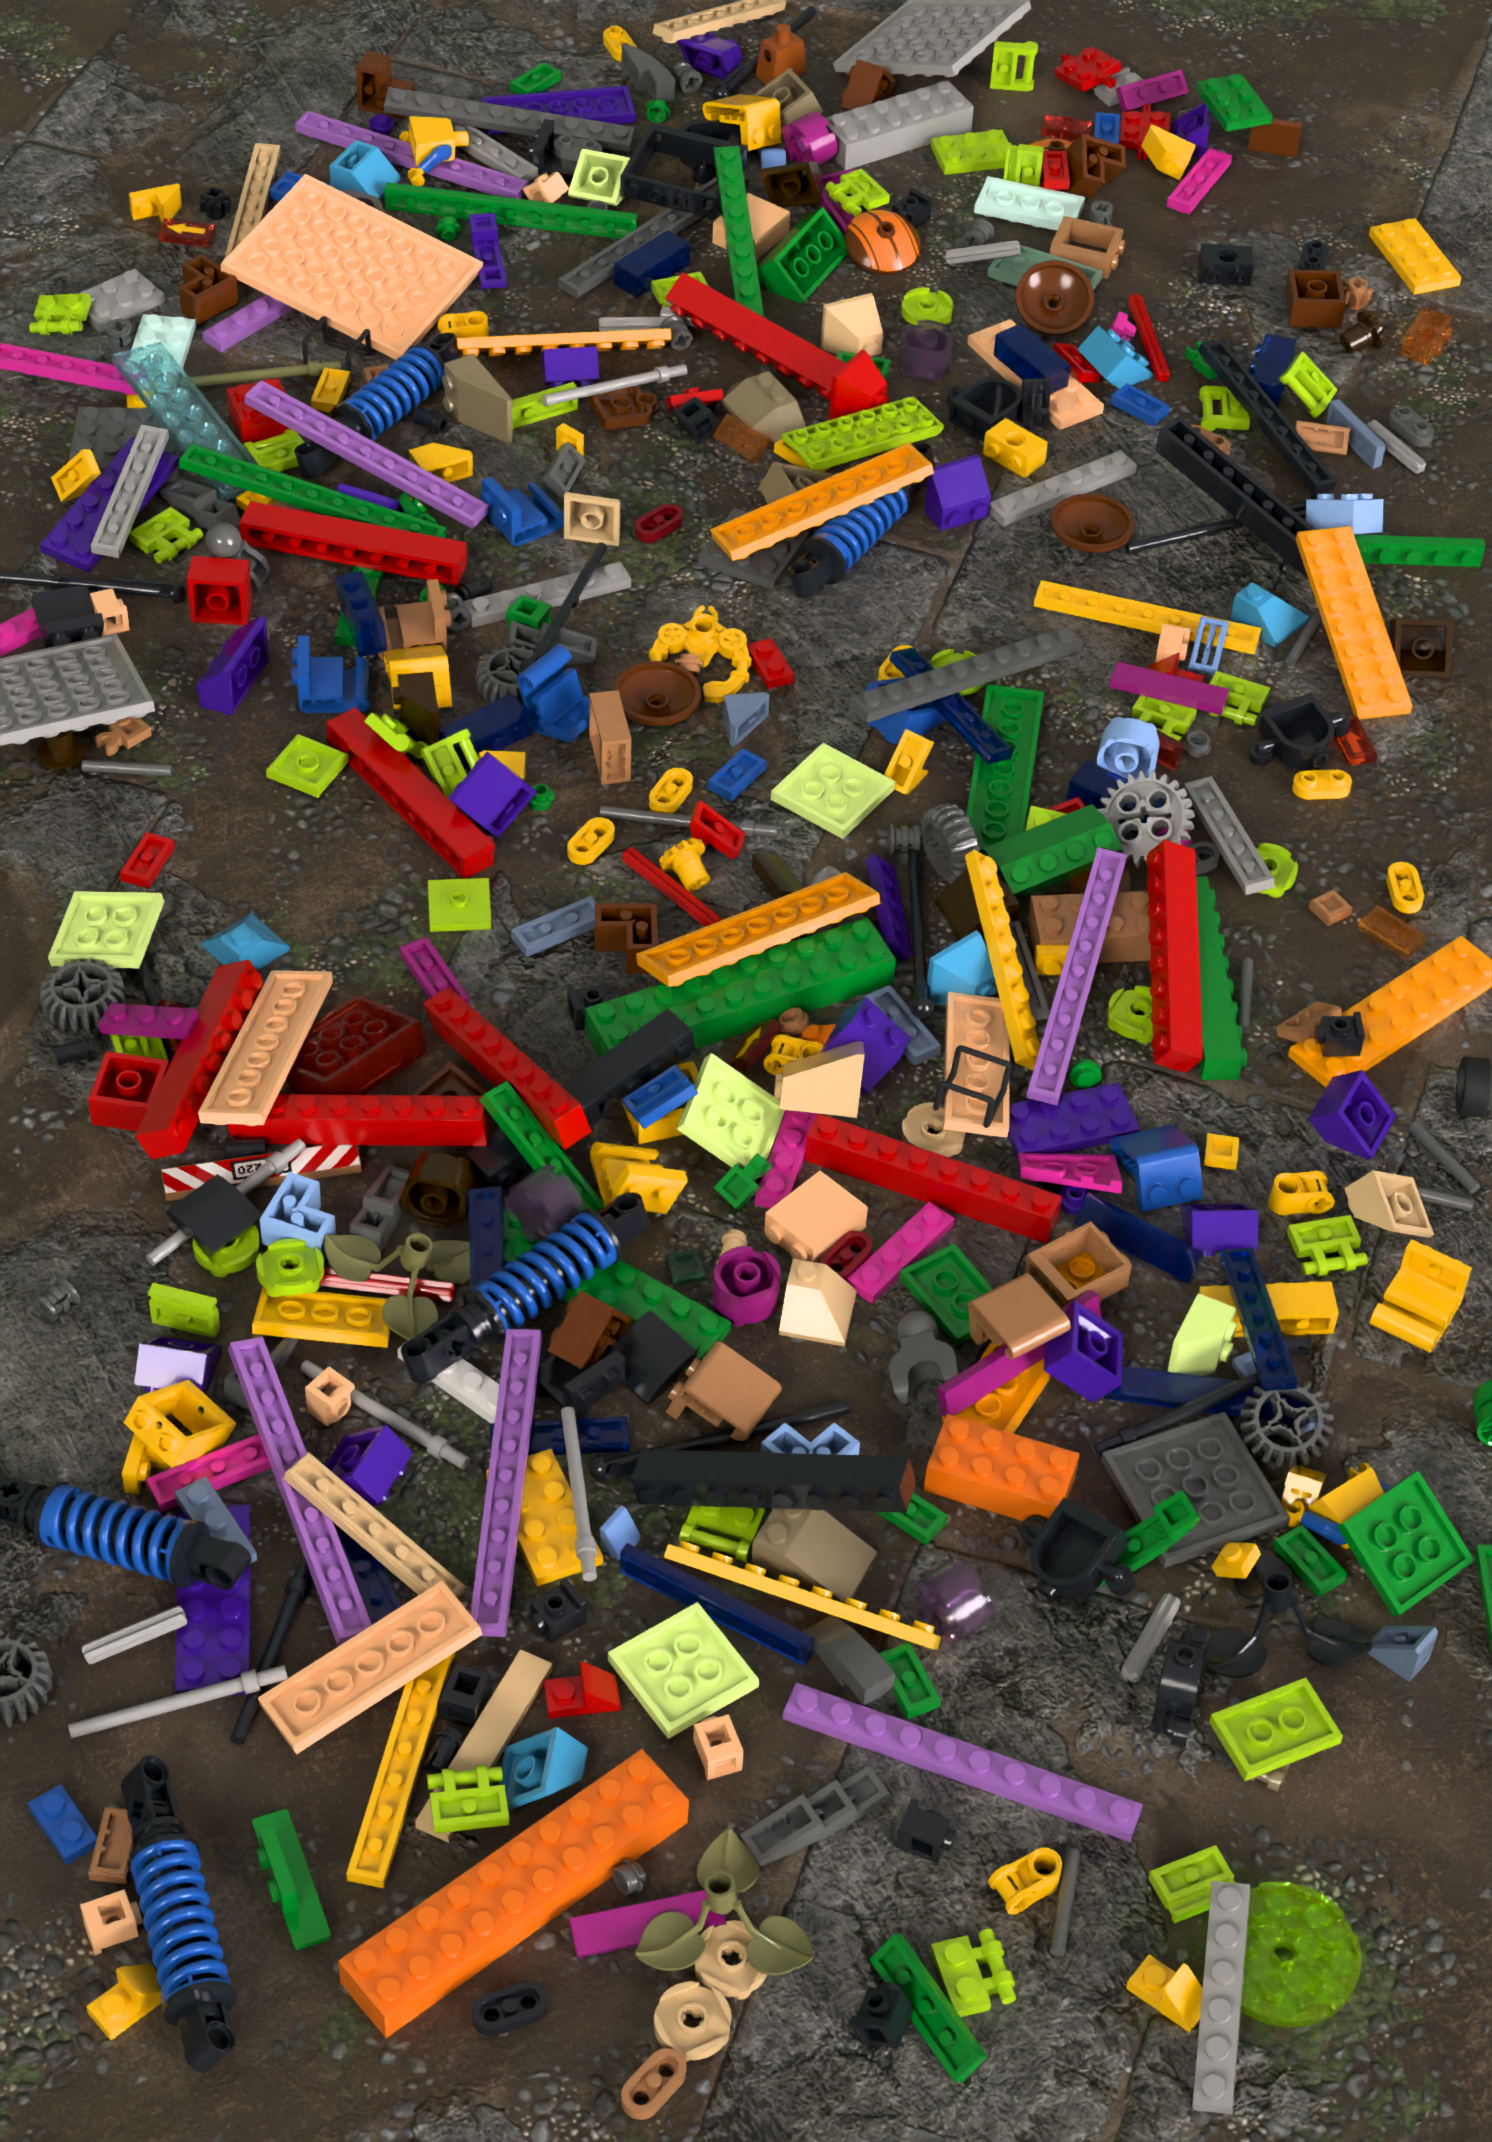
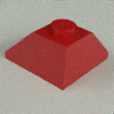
M862 349L832 376L829 419L832 420L887 403V382L867 351Z

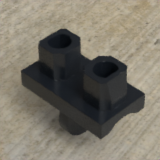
M1049 378L1022 380L1021 423L1028 427H1048L1050 411Z

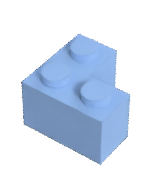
M1369 493L1341 494V499H1334V494H1317V499H1306V522L1316 530L1351 526L1353 534L1383 533V499H1373V494Z
M292 1172L288 1173L260 1218L263 1245L268 1246L282 1239H300L306 1241V1246L313 1250L317 1247L325 1261L324 1238L326 1233L336 1235L334 1215L320 1211L319 1181Z
M835 1422L812 1442H809L787 1423H784L761 1442V1453L859 1455L860 1442Z

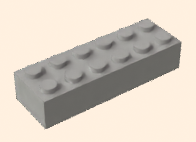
M947 80L882 101H876L866 106L857 107L853 110L834 114L825 118L829 123L826 128L829 134L834 132L838 145L837 154L832 158L844 170H849L931 144V138L970 132L972 130L974 106Z

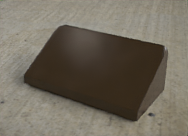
M754 853L752 855V869L775 899L803 889L779 855Z

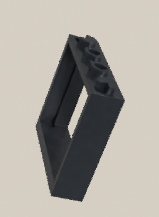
M652 123L620 175V196L716 219L721 212L718 187L714 194L644 178L641 175L656 151L715 165L714 147L728 146L740 147L744 172L747 167V146Z

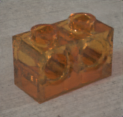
M1423 307L1404 335L1400 356L1430 365L1435 356L1439 357L1441 355L1444 342L1449 343L1454 330V328L1450 327L1452 316Z

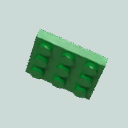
M1419 1470L1407 1475L1337 1525L1340 1533L1393 1617L1401 1615L1475 1561Z

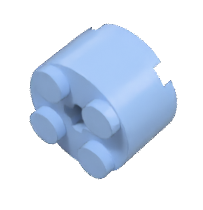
M1116 717L1111 720L1102 733L1097 756V766L1099 770L1106 774V779L1118 785V779L1124 784L1128 783V774H1131L1134 780L1139 778L1140 771H1143L1146 778L1150 777V774L1156 768L1160 745L1156 727L1153 724L1135 718Z

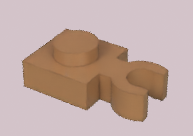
M127 717L119 719L117 722L109 725L110 732H103L96 736V746L100 748L105 745L106 755H114L120 746L124 745L129 749L152 736L151 727L140 718Z

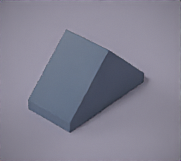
M757 692L724 695L723 718L729 745L735 747L768 716L770 694Z
M1384 1625L1371 1639L1373 1647L1367 1654L1410 1682L1430 1659L1438 1631L1435 1626Z

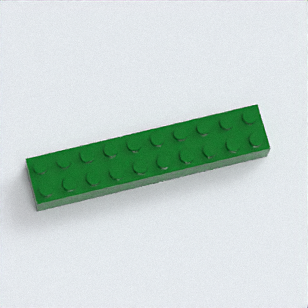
M865 918L765 950L760 954L749 955L739 959L735 964L724 965L712 970L707 975L696 976L686 980L679 986L668 987L662 983L585 1008V1035L600 1058L662 1012L669 1009L692 1029L697 1049L777 1023L781 1014L790 1008L797 1007L807 1013L888 985H893L896 958L870 919Z

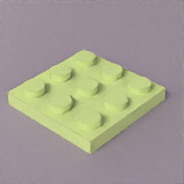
M822 743L771 791L770 800L844 839L894 791L895 781Z
M74 891L48 956L51 967H64L65 960L69 963H75L77 958H79L81 962H84L91 957L94 963L103 960L106 966L113 965L114 968L139 969L165 902L162 893Z
M709 1054L704 1058L694 1083L698 1094L687 1101L677 1130L730 1167L737 1164L744 1169L757 1153L767 1160L785 1110L780 1109V1101L774 1099V1096L714 1054Z
M698 1602L608 1652V1662L667 1739L759 1686L758 1677Z

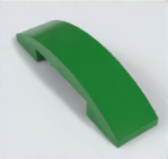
M1183 1490L1154 1506V1515L1124 1532L1129 1544L1115 1564L1127 1565L1132 1572L1172 1547L1201 1520ZM1105 1579L1099 1587L1106 1585Z

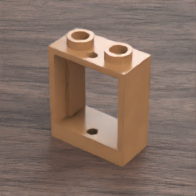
M1064 216L1051 243L1050 254L1102 270V278L1108 279L1111 270H1116L1119 255H1123L1126 240H1122L1123 229ZM1072 241L1107 249V252L1103 253L1069 245V243Z
M619 690L589 693V738L601 785L631 782V735Z
M1090 1221L1027 1254L1024 1274L1029 1273L1061 1309L1090 1290L1099 1294V1300L1101 1301L1127 1287L1132 1265L1127 1256L1120 1253L1112 1245L1106 1233L1100 1231ZM1087 1251L1107 1274L1074 1290L1055 1267Z

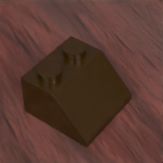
M808 161L760 169V175L770 203L785 208L822 202L823 178L817 162Z
M1400 618L1390 620L1389 639L1402 676L1450 678L1453 620Z
M433 672L398 674V687H392L394 705L399 704V708L393 709L394 719L397 718L409 728L407 734L416 742L422 741L429 746L439 742V711Z
M966 869L935 899L937 907L958 941L975 930L984 938L969 872ZM997 869L999 885L1004 893L1005 909L1009 914L1010 922L1017 921L1019 902Z

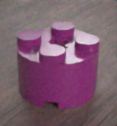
M813 111L782 127V134L786 144L784 150L789 161L795 160L798 163L811 161L817 162L819 166L837 154L836 136L834 132L829 134L826 128L829 123L820 113Z
M749 1246L732 1248L720 1256L713 1273L712 1299L717 1311L727 1320L731 1321L733 1326L739 1327L745 1324L757 1323L776 1313L779 1303L781 1276L777 1260L770 1253L763 1250L762 1254L753 1251V1247Z

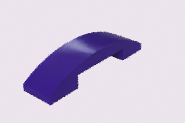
M495 213L469 215L474 258L483 262V267L477 275L481 289L507 287L506 273L502 264Z

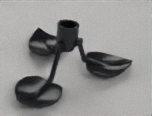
M1253 1541L1252 1543L1257 1545L1261 1555L1246 1579L1233 1578L1235 1589L1243 1597L1248 1599L1263 1597L1261 1612L1254 1633L1249 1638L1242 1630L1228 1628L1213 1634L1206 1646V1667L1211 1672L1228 1678H1242L1258 1672L1266 1662L1267 1650L1255 1642L1260 1637L1267 1612L1282 1613L1290 1606H1292L1305 1636L1311 1638L1308 1643L1309 1655L1321 1665L1333 1668L1349 1665L1370 1652L1373 1644L1360 1630L1342 1620L1334 1618L1319 1619L1314 1624L1313 1631L1310 1630L1299 1607L1298 1597L1292 1595L1293 1574L1291 1569L1280 1558L1270 1554Z

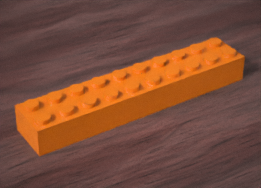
M643 1749L639 1750L338 1960L340 1983L385 2038L389 2037L613 1877L612 1870L621 1864L622 1859L627 1858L631 1864L687 1824L689 1799Z

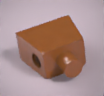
M787 24L777 25L776 35L764 39L761 43L756 77L765 84L770 83L788 68L797 76L807 71L804 42L800 37L791 32V27Z

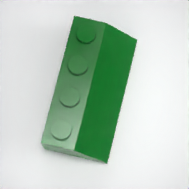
M824 207L803 217L757 266L758 278L769 292L798 303H803L848 254L844 235Z
M1091 804L983 849L985 856H989L994 860L998 871L1016 899L1019 900L1091 870L1097 848L1120 853L1122 847L1110 822Z

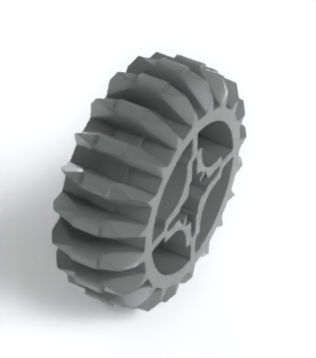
M514 644L510 648L502 645L500 650L491 649L490 654H483L482 661L478 662L475 682L477 683L479 695L484 697L485 702H491L493 707L502 706L504 711L507 708H513L515 712L518 708L523 707L525 709L517 676L520 674V664L522 661L530 660L536 648L528 650L526 645L521 648L515 647Z
M947 803L936 805L924 812L923 818H921L922 826L920 831L922 833L921 840L925 847L924 851H926L928 856L927 860L931 862L936 872L941 875L942 880H947L951 884L960 874L968 869L965 855L973 850L979 852L980 847L977 844L978 837L975 836L973 831L974 827H971L969 818L964 816V811L955 804Z
M91 957L84 962H81L79 958H77L75 963H69L65 960L64 967L54 966L53 973H46L45 981L41 982V995L39 999L43 1013L46 1018L50 1019L53 1026L59 1025L62 1031L71 1028L74 1033L79 1029H84L88 1033L90 1028L94 1027L100 1030L98 1023L110 1003L125 1004L126 989L120 972H116L113 965L106 966L103 960L94 963Z
M1279 1376L1277 1386L1270 1379L1265 1380V1390L1256 1386L1253 1389L1256 1398L1247 1396L1245 1404L1249 1408L1242 1409L1240 1413L1241 1417L1248 1420L1240 1424V1430L1251 1431L1244 1437V1442L1246 1444L1256 1442L1251 1453L1256 1455L1261 1450L1264 1451L1265 1454L1262 1459L1264 1463H1268L1271 1456L1277 1458L1275 1462L1276 1468H1281L1284 1459L1288 1461V1466L1291 1469V1467H1296V1458L1304 1466L1310 1462L1308 1454L1313 1458H1319L1321 1452L1318 1447L1327 1448L1329 1445V1441L1324 1436H1331L1334 1431L1331 1426L1326 1425L1333 1421L1334 1415L1322 1413L1330 1407L1329 1401L1318 1403L1322 1396V1391L1316 1390L1313 1394L1308 1392L1311 1387L1310 1381H1306L1303 1388L1298 1387L1299 1380L1295 1376L1292 1378L1290 1385H1286L1284 1376ZM1285 1398L1295 1399L1305 1406L1293 1408L1288 1405ZM1271 1401L1274 1419L1268 1421L1267 1425L1260 1427L1259 1412L1266 1403ZM1283 1416H1287V1420L1289 1417L1293 1419L1294 1422L1291 1428H1286V1425L1284 1427L1281 1426L1280 1421ZM1313 1417L1314 1434L1303 1444L1299 1426L1306 1423L1307 1419ZM1267 1436L1269 1438L1275 1436L1282 1437L1292 1447L1277 1445L1270 1441Z
M9 1632L5 1639H0V1721H5L9 1727H11L13 1719L16 1718L25 1723L27 1712L37 1714L39 1710L38 1704H46L48 1699L47 1692H50L52 1688L51 1676L53 1673L47 1654L44 1651H40L36 1641L28 1644L24 1634L17 1640H14L13 1635ZM20 1666L26 1668L31 1673L29 1679L23 1677L22 1673L19 1672Z

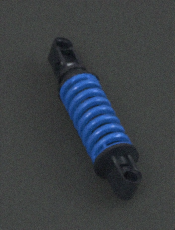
M442 333L434 337L427 345L416 343L410 346L406 353L391 363L387 369H384L378 376L372 378L369 383L363 385L350 398L336 405L331 410V419L371 441L380 437L383 431L391 428L393 423L398 422L402 416L407 415L411 409L427 399L429 394L444 387L442 377L445 375L444 363L461 358L460 350H457L455 334ZM310 439L298 445L294 450L302 477L307 479L322 475L326 469L342 458Z
M927 443L913 445L932 463V467H935L931 445ZM928 476L920 482L901 487L895 493L885 494L876 498L870 504H863L851 509L845 515H838L828 519L815 534L801 544L799 548L800 558L789 567L795 596L808 598L817 594L824 584H836L841 581L846 572L852 567V564H855L860 559V556H863L868 551V548H871L876 543V540H879L884 532L890 529L892 524H895L900 517L908 513L911 499L915 492L928 480Z
M635 1192L624 1193L598 1212L590 1208H584L569 1223H565L559 1232H552L546 1237L545 1241L537 1242L531 1251L521 1253L517 1261L508 1262L503 1270L492 1273L489 1280L480 1281L472 1288L464 1290L462 1293L464 1305L454 1307L447 1316L433 1323L428 1329L415 1338L408 1340L401 1347V1354L411 1380L415 1383H426L433 1380L439 1373L463 1359L472 1350L481 1348L487 1339L493 1343H503L507 1329H520L525 1323L524 1316L528 1319L536 1318L539 1313L538 1306L542 1309H549L553 1304L552 1297L562 1300L567 1294L566 1287L571 1290L579 1288L581 1284L580 1278L583 1280L592 1279L595 1274L594 1267L598 1270H605L609 1266L621 1261V1247L635 1237L645 1233L650 1227L641 1195Z
M0 1475V1522L9 1526L19 1527L24 1532L34 1533L36 1541L40 1542L43 1547H54L62 1551H72L79 1556H88L96 1561L104 1560L112 1566L121 1565V1567L129 1571L137 1570L146 1576L154 1575L159 1580H169V1582L179 1588H188L197 1580L214 1585L222 1590H230L252 1560L249 1551L241 1544L211 1537L208 1526L202 1521L177 1518L174 1515H165L163 1517L157 1510L146 1512L140 1505L130 1507L126 1501L117 1500L113 1502L106 1495L97 1498L94 1492L83 1491L81 1493V1488L69 1485L68 1482L57 1481L48 1488L40 1483L31 1484L17 1478Z
M146 1755L121 1781V1790L127 1807V1817L132 1828L131 1839L135 1848L130 1853V1859L127 1863L129 1871L133 1875L136 1892L140 1897L139 1906L142 1914H144L143 1923L148 1932L147 1940L152 1950V1961L155 1968H157L156 1978L159 1986H161L160 1995L163 2004V2017L169 2024L179 2026L187 2063L194 2070L207 2073L235 2047L236 2038L232 2031L228 2011L235 2005L237 1995L234 1987L231 1985L230 1977L227 1976L228 1968L221 1961L224 1952L221 1945L217 1943L219 1932L212 1925L215 1916L212 1909L208 1907L210 1896L204 1890L206 1880L204 1875L199 1872L201 1867L199 1844L196 1839H192L185 1834V1827L183 1821L179 1818L178 1804L174 1798L167 1765L154 1755Z

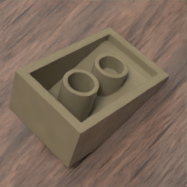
M790 68L753 95L776 98L779 101L781 133L782 127L813 111L820 114L823 112L813 92Z
M474 354L444 363L445 375H443L442 381L445 387L443 404L446 411L451 412L458 422L507 444L511 443V397Z
M773 462L758 488L765 497L766 503L769 504L836 474Z
M773 1508L753 1540L751 1565L766 1569L767 1573L778 1578L781 1574L799 1580L798 1587L809 1592L812 1591L813 1586L834 1592L832 1600L845 1604L847 1597L853 1598L876 1559L877 1551L825 1510Z

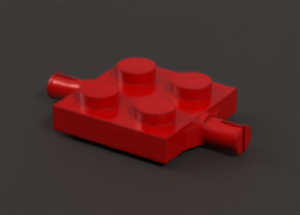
M1093 46L1084 49L1077 56H1072L1065 52L1061 56L1063 63L1054 68L1056 78L1081 92H1085L1100 84H1104L1108 88L1115 87L1116 79L1111 76L1122 70L1119 60Z
M1146 103L1143 104L1142 112H1122L1119 144L1125 146V149L1137 150V158L1141 160L1143 155V160H1146L1148 155L1141 145L1151 124L1170 133L1171 113L1152 112V105L1149 103L1147 109Z

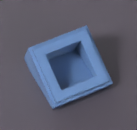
M768 148L758 150L761 169L786 165V151L784 149Z
M622 1505L600 1527V1549L617 1560H623L640 1541V1533L627 1509Z

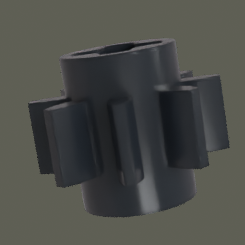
M218 187L206 189L205 194H200V212H206L207 217L212 220L222 219L226 213H230V195H224V191Z

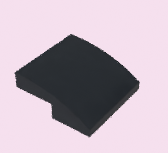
M218 1174L165 1212L186 1237L191 1235L209 1257L215 1255L259 1223L262 1216L259 1210L237 1188Z
M649 1310L621 1336L604 1356L605 1358L617 1350L625 1357L624 1385L648 1406L673 1386L672 1378L694 1361L697 1357V1351L654 1312Z

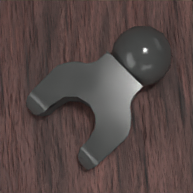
M220 522L213 525L207 531L205 538L206 547L210 552L207 557L249 560L251 586L261 588L270 571L266 558L250 547L245 540L241 539V533L232 524ZM255 566L257 569L256 574L252 571Z
M911 1310L905 1313L897 1322L896 1337L901 1344V1348L891 1359L888 1368L893 1389L900 1406L915 1402V1389L921 1382L927 1379H939L946 1383L961 1373L954 1349L947 1343L937 1340L938 1325L931 1314L923 1310Z

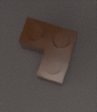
M367 51L356 66L358 109L404 120L406 116L384 112L388 87L415 91V83L392 77L391 56Z
M857 59L855 66L853 65L849 71L848 79L850 81L847 89H844L841 94L840 107L846 112L857 107L875 103L876 101L888 99L896 79L884 67Z
M1081 134L1067 148L1070 177L1068 192L1090 198L1105 184V181L1111 183L1126 168L1125 146Z
M200 254L182 264L184 285L179 287L181 313L189 319H195L197 325L239 303L237 277L221 271V266L204 254Z
M595 903V951H626V974H650L637 964L636 954L658 945L657 903Z
M580 1290L578 1295L569 1301L566 1308L567 1315L561 1326H558L553 1331L550 1337L551 1345L547 1351L586 1371L599 1362L607 1345L613 1346L631 1327L634 1319Z

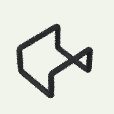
M322 316L302 341L303 364H308L307 343L322 326L323 340L326 344L348 350L345 355L346 371H350L352 378L351 355L353 352L365 356L371 354L370 330L365 329L352 346L328 339L327 317ZM365 339L366 350L357 348Z
M963 1045L957 1046L951 1072L947 1080L938 1083L933 1109L935 1111L939 1110L949 1089L988 1102L983 1126L988 1128L1006 1093L1012 1064L1007 1060ZM961 1052L1005 1066L1001 1088L995 1101L990 1096L952 1084L957 1074Z

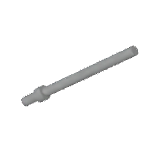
M685 364L667 367L666 365L655 367L650 372L543 395L542 402L544 406L655 381L657 383L668 382L670 378L686 375L687 367Z
M298 1138L281 1152L275 1151L265 1159L266 1163L240 1182L235 1188L245 1196L272 1174L278 1175L287 1168L288 1162L306 1149L305 1144ZM179 1229L146 1255V1259L154 1266L192 1236L186 1237Z
M305 1360L300 1367V1372L313 1380L324 1371V1369L309 1360ZM357 1389L350 1392L351 1403L426 1447L427 1453L439 1460L444 1458L462 1470L466 1469L469 1465L470 1458L451 1447L450 1441L440 1435H431Z
M564 1407L561 1410L578 1538L575 1541L576 1557L581 1561L583 1579L585 1581H593L597 1578L595 1565L597 1546L596 1540L591 1536L575 1410L573 1407Z
M285 1665L257 1673L253 1669L241 1673V1677L74 1722L68 1724L71 1738H76L243 1691L246 1694L260 1691L261 1686L287 1680Z

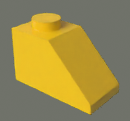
M1151 124L1141 145L1157 170L1178 180L1181 179L1196 147L1195 144Z
M431 443L409 450L410 462L448 483L473 476V454L471 451L438 443Z

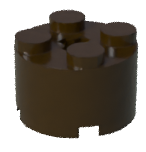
M432 1151L422 1152L420 1157L413 1163L401 1194V1203L405 1211L407 1212V1209H409L415 1215V1221L431 1228L443 1229L450 1227L451 1223L457 1220L460 1222L465 1215L475 1187V1179L470 1170L471 1164L464 1158H455Z

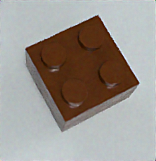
M1289 269L1284 292L1289 327L1341 328L1346 301L1340 271Z

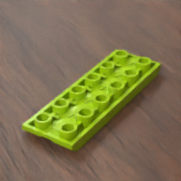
M912 396L786 432L781 435V438L813 470L819 471L894 449L907 443L911 444L937 436L944 429V425Z

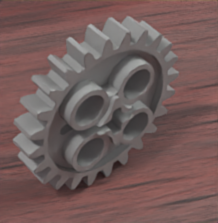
M1140 771L1139 778L1134 780L1131 774H1128V783L1124 784L1118 779L1119 789L1117 791L1112 788L1107 789L1111 798H1101V802L1106 808L1098 810L1110 822L1122 847L1120 853L1127 855L1125 864L1133 858L1135 866L1139 867L1142 860L1146 861L1149 851L1154 849L1164 839L1182 845L1181 839L1188 841L1191 839L1185 830L1194 829L1193 822L1188 820L1195 817L1194 811L1188 809L1193 804L1190 798L1184 799L1187 792L1185 788L1178 790L1179 784L1177 780L1168 784L1169 778L1167 774H1164L1160 780H1158L1155 771H1152L1149 778H1146L1143 771ZM1159 798L1166 799L1164 806L1160 808L1152 807L1155 800ZM1126 803H1137L1132 811H1123ZM1169 814L1172 815L1171 818H1168V819L1165 818V817H1167ZM1149 815L1147 823H1142L1141 821L1144 820V816ZM1120 820H1126L1122 824L1119 823ZM1160 827L1169 828L1164 836L1157 837L1154 835L1155 831ZM1129 831H1139L1135 839H1125V835Z

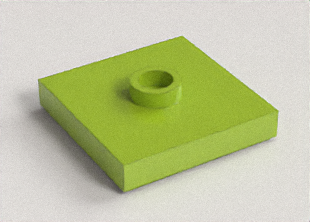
M297 734L266 769L267 778L318 798L349 762V755Z
M489 878L428 880L430 932L491 930Z

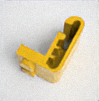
M738 94L703 104V114L707 120L715 121L720 119L721 123L740 125L741 144L747 146V151L781 143L780 103L776 98Z
M441 644L383 651L385 670L391 682L392 701V687H398V674L433 672L438 708L452 707L448 657ZM393 701V709L399 708V704L394 705Z
M595 1142L590 1150L591 1163L605 1207L618 1196L628 1192H635L641 1195L646 1212L666 1214L688 1182L686 1172L663 1168V1165L650 1164V1160H656L659 1155L656 1149Z
M1411 1239L1405 1249L1401 1267L1384 1294L1383 1299L1385 1300L1382 1304H1377L1369 1324L1431 1353L1461 1305L1472 1267Z

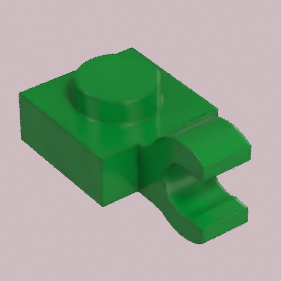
M406 492L397 498L405 514L437 524V521L426 513L428 507L423 501L413 498Z
M757 1153L744 1169L735 1164L716 1184L714 1189L736 1210L740 1211L762 1188L755 1180L765 1175L772 1165Z

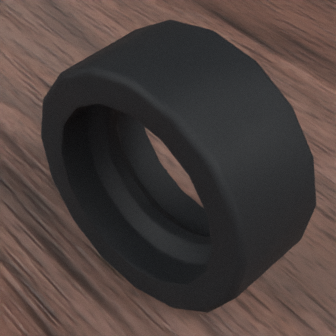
M1463 1056L1457 1076L1456 1112L1460 1116L1483 1118L1488 1108L1491 1089L1490 1059Z

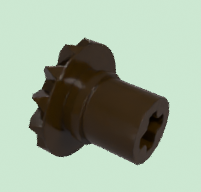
M1366 309L1358 312V322L1355 326L1339 335L1343 348L1350 355L1365 346L1372 345L1375 349H1380L1386 343L1385 331L1382 329V324L1379 323L1378 317Z
M72 730L60 732L55 737L46 738L39 745L37 750L38 761L43 764L45 770L53 768L56 773L61 769L69 772L71 767H80L81 761L85 759V747L78 738L73 737Z

